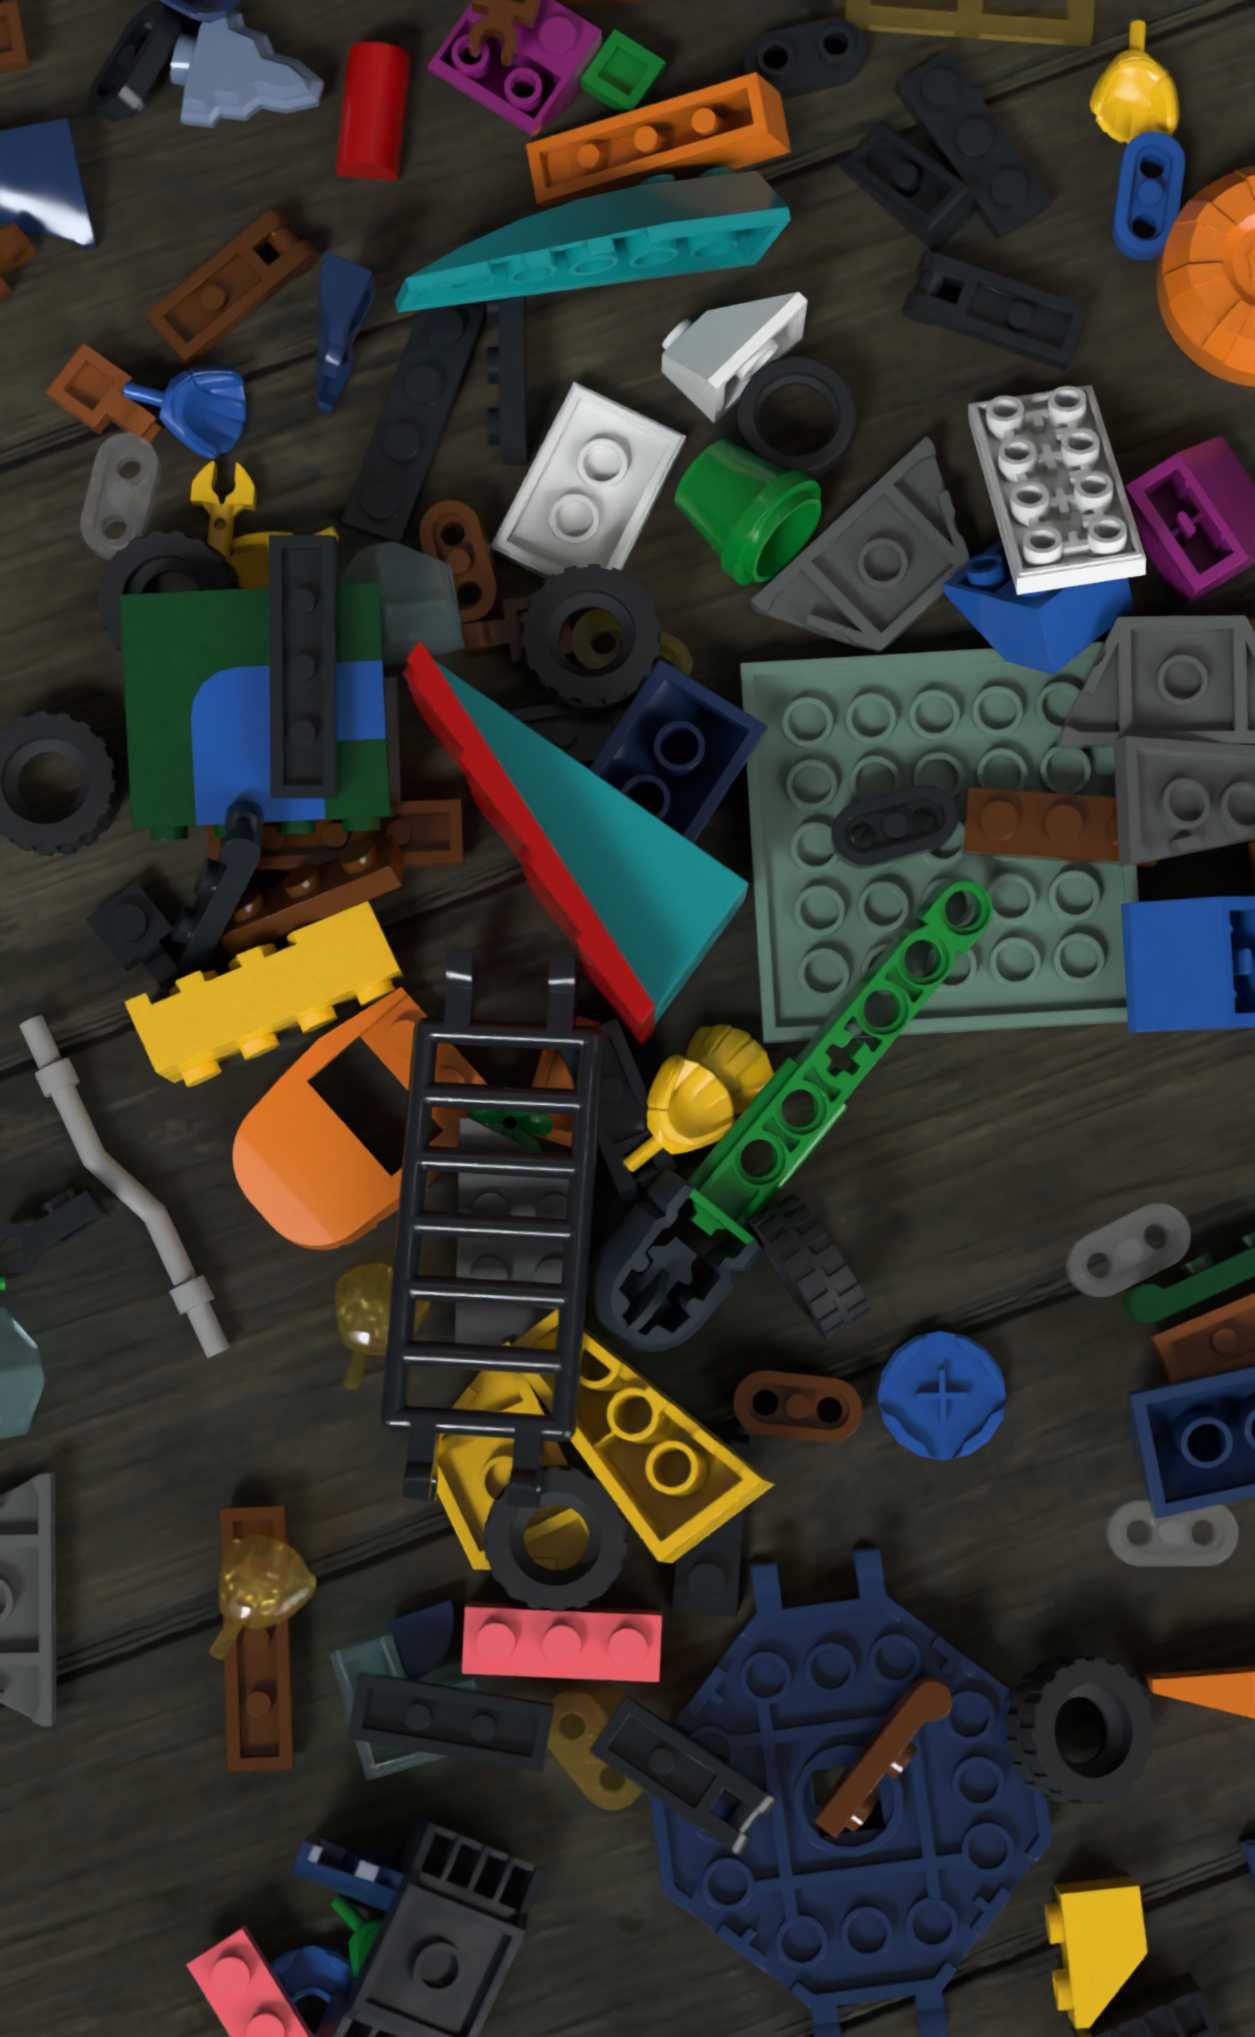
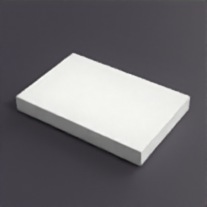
M574 382L491 544L492 553L545 579L553 574L557 576L563 573L565 568L575 565L577 568L588 567V564H600V568L612 570L613 567L622 570L686 443V436Z

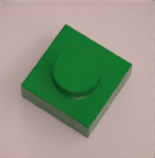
M614 29L580 78V88L620 114H624L643 106L666 72V61Z

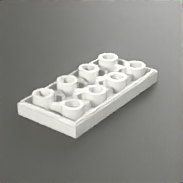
M1092 385L1081 387L1062 386L1048 392L1016 397L999 396L991 401L968 404L969 424L1017 595L1146 575L1145 553Z

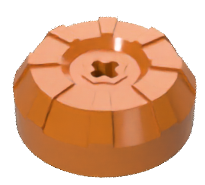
M1255 166L1235 170L1233 173L1217 179L1199 191L1186 203L1168 235L1165 248L1160 255L1156 277L1158 304L1162 318L1181 350L1193 362L1216 377L1255 387Z

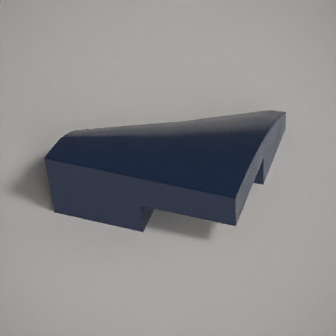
M328 251L325 252L320 270L316 401L317 409L332 415L356 366L351 345L377 293V288L372 271Z

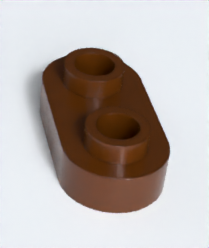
M457 500L441 501L427 510L419 527V538L438 606L447 617L461 625L489 621L495 616L501 606L503 589L485 524L480 515L465 503ZM455 526H463L465 536L462 542L456 546H449L447 535L450 529ZM471 585H479L481 588L479 601L474 605H465L463 600L465 590Z
M770 1370L756 1371L741 1380L733 1397V1408L739 1422L749 1431L759 1435L833 1443L851 1436L858 1428L862 1418V1402L856 1390L849 1383L831 1377ZM761 1390H770L777 1398V1407L769 1415L758 1414L753 1407V1398ZM826 1397L835 1398L841 1406V1413L838 1419L829 1423L822 1421L817 1415V1405Z

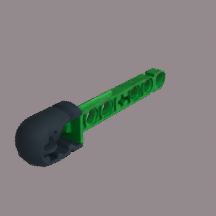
M951 879L939 885L913 915L919 923L899 932L794 1061L789 1057L785 1060L689 1179L685 1181L676 1173L666 1169L661 1172L648 1188L649 1203L634 1205L599 1248L589 1266L586 1300L590 1317L603 1335L613 1343L633 1352H663L683 1344L702 1327L734 1288V1272L747 1271L764 1251L760 1243L747 1232L750 1228L748 1221L765 1210L848 1107L844 1104V1101L952 971L956 953L965 955L987 928L992 919L993 904L990 895L984 887L975 882L962 879ZM966 890L975 899L976 913L968 924L955 927L946 917V902L955 892ZM926 940L930 942L935 950V964L925 975L913 976L906 969L904 962L905 952L912 943ZM886 990L894 998L895 1012L887 1023L879 1026L871 1025L866 1020L863 1012L864 1002L874 991ZM849 1020L852 1021L857 1029L874 1037L869 1045L859 1039L852 1043L846 1052L847 1058L851 1061L848 1069L844 1071L834 1067L830 1072L827 1071L832 1061L826 1054L828 1047L834 1044L843 1048L855 1035L852 1031L844 1028ZM798 1089L807 1090L814 1102L812 1115L802 1124H788L783 1118L781 1111L785 1097ZM757 1139L766 1140L773 1150V1161L770 1167L757 1175L746 1173L740 1161L744 1147ZM688 1198L692 1200L695 1210L689 1219L710 1236L716 1229H727L730 1232L719 1246L712 1247L706 1254L705 1264L693 1277L691 1264L697 1254L677 1237L672 1235L664 1244H652L663 1228L670 1227L677 1219V1210ZM645 1252H647L648 1255L650 1256V1258H651L650 1261H649L648 1257L645 1255ZM631 1269H634V1270H636V1271H641V1272L638 1274V1273H636V1272H634V1271H631ZM667 1294L671 1298V1302L666 1297Z

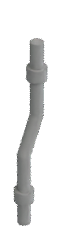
M39 1015L21 1023L19 1027L39 1068L35 1076L44 1096H52L83 1165L145 1222L175 1287L169 1291L180 1315L187 1313L207 1358L231 1348L210 1304V1301L215 1299L205 1276H197L166 1207L104 1150L75 1087L80 1080L70 1059H62L43 1016Z

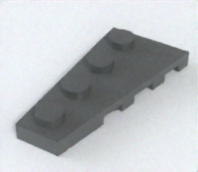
M1124 736L1114 742L1119 868L1255 840V745Z

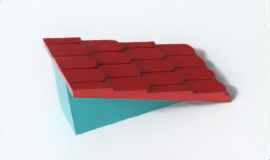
M420 640L407 657L408 666L403 671V675L409 683L408 688L413 695L412 699L418 708L417 713L467 778L466 781L471 788L470 793L474 798L473 802L521 862L525 869L524 874L528 879L526 882L533 894L580 953L582 972L643 1049L654 1034L656 1023L745 901L748 882L434 661Z

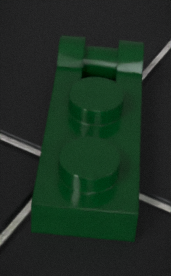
M1255 1230L1236 1239L1235 1241L1240 1251L1217 1261L1213 1251H1210L1178 1266L1177 1268L1182 1278L1162 1288L1154 1284H1144L1130 1288L1122 1299L1124 1314L1135 1323L1156 1322L1255 1276Z

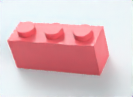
M468 1602L465 1606L462 1674L659 1682L662 1610L583 1606L578 1609H567L564 1612H551V1610H537L528 1607V1604Z

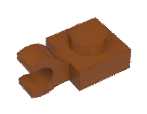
M84 343L46 391V394L53 402L99 435L108 423L113 421L130 437L148 449L163 430L155 422L157 420L155 416L131 399L123 397L126 382L135 383L133 378Z

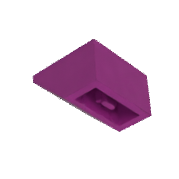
M542 0L533 29L515 24L514 29L517 35L518 52L514 62L508 67L502 65L501 51L505 43L496 37L488 38L483 42L478 58L470 55L469 32L478 20L486 17V15L473 12L472 4L470 3L428 64V71L534 137L568 110L582 90L580 88V78L602 47V30L558 2Z
M1222 435L1176 453L1124 487L1141 544L1184 608L1255 564V484Z

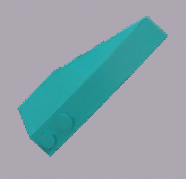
M720 167L708 170L698 178L676 181L674 175L669 174L653 176L642 181L639 186L578 199L520 219L459 247L405 279L395 299L397 313L756 265L791 220L789 208L757 171L735 173V170L731 167Z

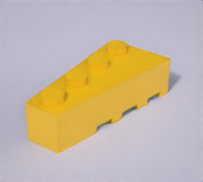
M369 901L293 931L286 937L289 946L277 950L275 944L270 943L236 955L235 959L227 964L231 972L218 976L216 970L201 973L199 970L175 981L176 986L169 990L171 997L151 1004L146 993L125 1001L124 1003L156 1073L173 1083L184 1080L187 1087L200 1084L220 1074L222 1070L218 1063L242 1052L245 1060L256 1058L278 1047L280 1043L276 1036L297 1026L301 1027L303 1033L312 1032L335 1021L338 1018L334 1010L356 999H358L361 1007L378 1002L394 992L396 989L393 982L404 978V975Z
M556 1309L510 1346L556 1349L559 1310ZM584 1327L577 1424L575 1435L571 1441L655 1558L660 1562L673 1563L775 1484ZM522 1373L551 1412L554 1375Z

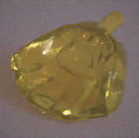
M385 1263L359 1265L354 1267L350 1273L340 1276L336 1282L335 1311L343 1344L347 1348L354 1350L343 1386L350 1390L359 1389L369 1355L381 1356L386 1354L393 1267ZM416 1300L413 1336L427 1317L431 1301Z
M256 1534L230 1541L227 1545L220 1565L218 1599L219 1610L228 1617V1620L209 1651V1654L219 1660L225 1658L242 1626L256 1630L272 1627L274 1624L279 1625L300 1610L314 1594L316 1578L310 1573L300 1555L288 1544H283L277 1538Z

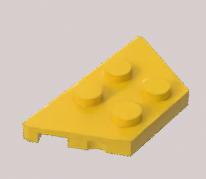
M508 1341L502 1345L510 1346L511 1342ZM481 1370L453 1406L456 1409L545 1414L532 1386L522 1373ZM440 1434L437 1463V1493L473 1569L492 1570L484 1552V1526L490 1511L489 1509L495 1498L509 1484L513 1463L514 1439ZM544 1441L542 1466L569 1465L558 1442ZM549 1505L539 1509L528 1520L524 1531V1544L527 1553L535 1563L549 1570H564L578 1563L584 1556L589 1543L588 1528L584 1519L575 1510L563 1505Z

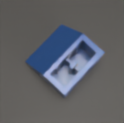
M1002 539L998 540L982 554L971 558L964 568L943 583L945 595L1005 661L1049 674H1055L1109 630L1117 617H1125L1134 609L1128 578L1017 595Z
M1220 896L1121 904L1128 1033L1233 1030L1255 1027V896Z

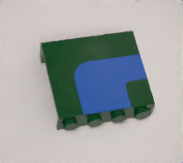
M379 582L337 584L338 799L270 798L269 588L119 595L131 822L133 829H150V841L189 839L188 827L213 826L214 838H223L226 834L224 828L226 810L232 803L240 800H248L258 804L264 813V823H277L278 835L317 833L316 821L341 820L342 832L380 830V818L395 817V807L390 805L381 613H385L384 587Z

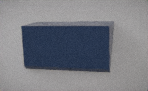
M659 659L589 770L694 844L767 731L768 726Z
M1255 1363L1128 1392V1437L1155 1519L1255 1497Z

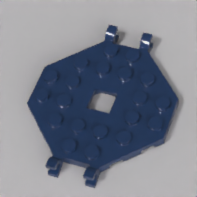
M877 1547L851 1550L859 1597L782 1607L777 1563L769 1561L749 1564L756 1611L671 1725L738 1772L772 1793L778 1801L767 1817L762 1814L759 1816L748 1833L753 1839L743 1854L738 1855L650 1795L662 1892L683 1910L686 1909L713 1930L715 1935L752 1964L760 1967L785 1986L792 1995L811 2009L814 2037H842L837 2005L911 1995L915 1997L919 2035L921 2037H948L942 1990L958 1970L957 1966L979 1936L982 1937L1012 1897V1892L1033 1863L1035 1861L1038 1862L1053 1841L1047 1799L1043 1798V1793L1033 1792L1025 1785L1026 1780L1022 1775H1017L1012 1766L1013 1759L1011 1753L1006 1750L1007 1727H1004L1005 1714H1008L1010 1702L1008 1700L1012 1691L886 1595L881 1553ZM925 1675L940 1679L951 1693L952 1708L949 1714L941 1720H926L910 1741L917 1747V1751L907 1766L895 1779L885 1774L879 1781L878 1786L884 1826L859 1829L854 1832L844 1831L840 1832L836 1838L831 1834L820 1835L819 1825L814 1822L812 1812L816 1808L812 1772L814 1770L848 1766L913 1681ZM724 1789L711 1809L720 1816L727 1818L739 1799Z

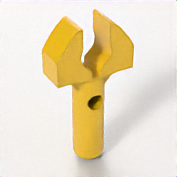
M211 461L192 481L190 500L193 506H203L210 515L207 543L226 556L225 560L230 564L234 519L243 510H256L257 491L247 472L239 463H236L234 478L236 486L234 491L226 496L225 502L222 504L218 495L214 492L218 467L214 461Z

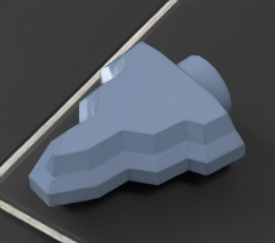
M233 10L228 16L211 23L202 22L198 36L182 33L174 48L170 78L172 84L184 87L180 118L182 124L213 128L222 118L246 121L261 109L287 114L320 105L325 87L324 81L298 59L274 53L268 36L246 27L242 13Z

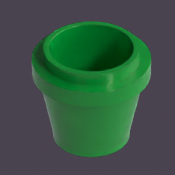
M722 439L706 448L689 466L676 490L675 506L686 516L721 558L720 563L723 572L740 585H750L755 582H765L777 576L803 550L814 533L821 516V488L814 479L802 470L788 471L734 444L728 439Z

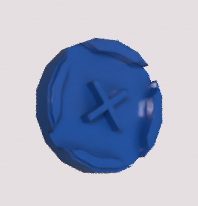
M937 1331L915 1336L892 1353L880 1374L877 1401L882 1422L897 1443L918 1456L947 1460L970 1455L991 1439L1003 1420L1006 1392L1002 1371L986 1348L965 1335Z

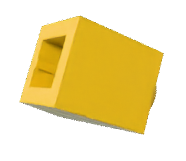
M1131 1876L1053 1884L1055 1903L1045 1904V1921L1049 1943H1060L1063 1969L1052 1971L1056 2007L1058 2011L1068 2010V2016L1076 2029L1089 2028L1147 1954L1140 1886Z

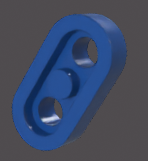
M1146 132L1138 135L1128 144L1120 162L1111 229L1112 238L1117 248L1124 255L1135 260H1151L1162 254L1171 228L1179 215L1185 156L1179 143L1165 133ZM1144 163H1154L1159 167L1161 175L1157 178H1148L1142 174L1140 166ZM1144 222L1152 228L1153 235L1149 238H1140L1134 234L1132 225Z

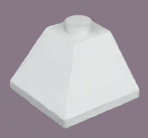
M800 292L707 310L694 323L689 319H685L670 332L662 344V347L666 350L662 353V373L715 424L740 399L743 389L754 373L771 361L782 359L803 338L808 300Z

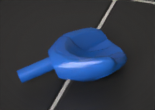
M221 365L192 367L170 380L165 392L128 381L125 384L123 397L161 407L160 420L188 448L208 459H214L221 453H228L235 446L244 431L246 401L243 390V377L238 370L232 367Z

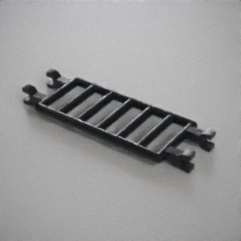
M448 950L444 1018H421L415 1023L413 1029L381 1405V1423L386 1429L410 1432L402 1497L410 1500H437V1463L440 1434L514 1439L508 1505L540 1509L544 1441L567 1442L573 1438L576 1432L605 1051V1034L600 1028L576 1025L582 972L581 964H577V957L550 955L547 1024L474 1020L480 960L475 959L474 951ZM438 1043L579 1051L576 1089L436 1082L435 1071ZM432 1107L574 1115L571 1154L429 1145ZM427 1171L569 1179L566 1218L424 1210ZM422 1236L564 1244L561 1283L419 1275ZM416 1300L559 1309L556 1349L413 1340ZM411 1366L554 1375L551 1415L408 1405Z

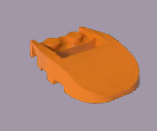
M402 987L320 1037L305 1053L286 1068L285 1072L246 1115L237 1131L233 1145L232 1161L240 1188L277 1232L301 1247L314 1250L337 1249L342 1245L351 1244L378 1227L377 1223L398 1210L402 1168L391 1176L308 1081L360 1036L408 1090L413 1029L415 1023L419 1019L427 1017V1015ZM438 1043L435 1071L436 1082L487 1084L452 1044ZM432 1107V1118L442 1128L443 1132L430 1142L429 1145L459 1147L460 1115H468L469 1109ZM427 1171L426 1191L428 1190L427 1186L440 1172Z

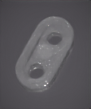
M134 433L116 434L100 446L96 454L81 515L80 528L84 540L95 554L107 560H111L118 550L122 551L129 545L128 542L137 536L141 538L146 537L161 476V463L153 446L145 438L141 439ZM128 461H136L141 464L140 472L132 479L120 477V469ZM123 521L126 523V530L120 538L110 539L105 536V530L109 523Z
M1155 1203L1143 1206L1076 1241L1071 1247L1066 1260L1068 1277L1074 1287L1085 1295L1091 1297L1114 1295L1181 1260L1186 1254L1191 1241L1189 1224L1184 1215L1170 1205ZM1151 1224L1159 1225L1166 1234L1165 1243L1159 1249L1151 1248L1144 1239V1232ZM1094 1253L1103 1254L1109 1261V1270L1101 1278L1094 1277L1087 1269V1261Z
M1131 1500L1122 1503L1110 1514L1106 1523L1105 1535L1112 1553L1120 1560L1134 1566H1212L1225 1561L1233 1553L1237 1546L1239 1531L1233 1514L1221 1504L1155 1519L1148 1500ZM1142 1520L1146 1523L1149 1534L1143 1543L1134 1545L1128 1540L1126 1531L1131 1522ZM1207 1520L1213 1528L1212 1538L1205 1544H1197L1192 1538L1191 1529L1197 1521Z

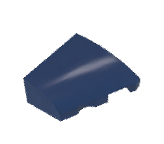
M63 118L0 131V222L6 224L16 222L23 233L40 237V234L44 233L74 241L79 248H97L88 195L83 186L73 130L69 119Z
M309 1832L298 1852L292 1874L387 1912L404 1872L395 1862L393 1856L375 1849L371 1858Z

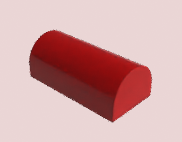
M360 42L349 47L336 161L337 176L399 181L411 69L410 55L400 47L380 42Z

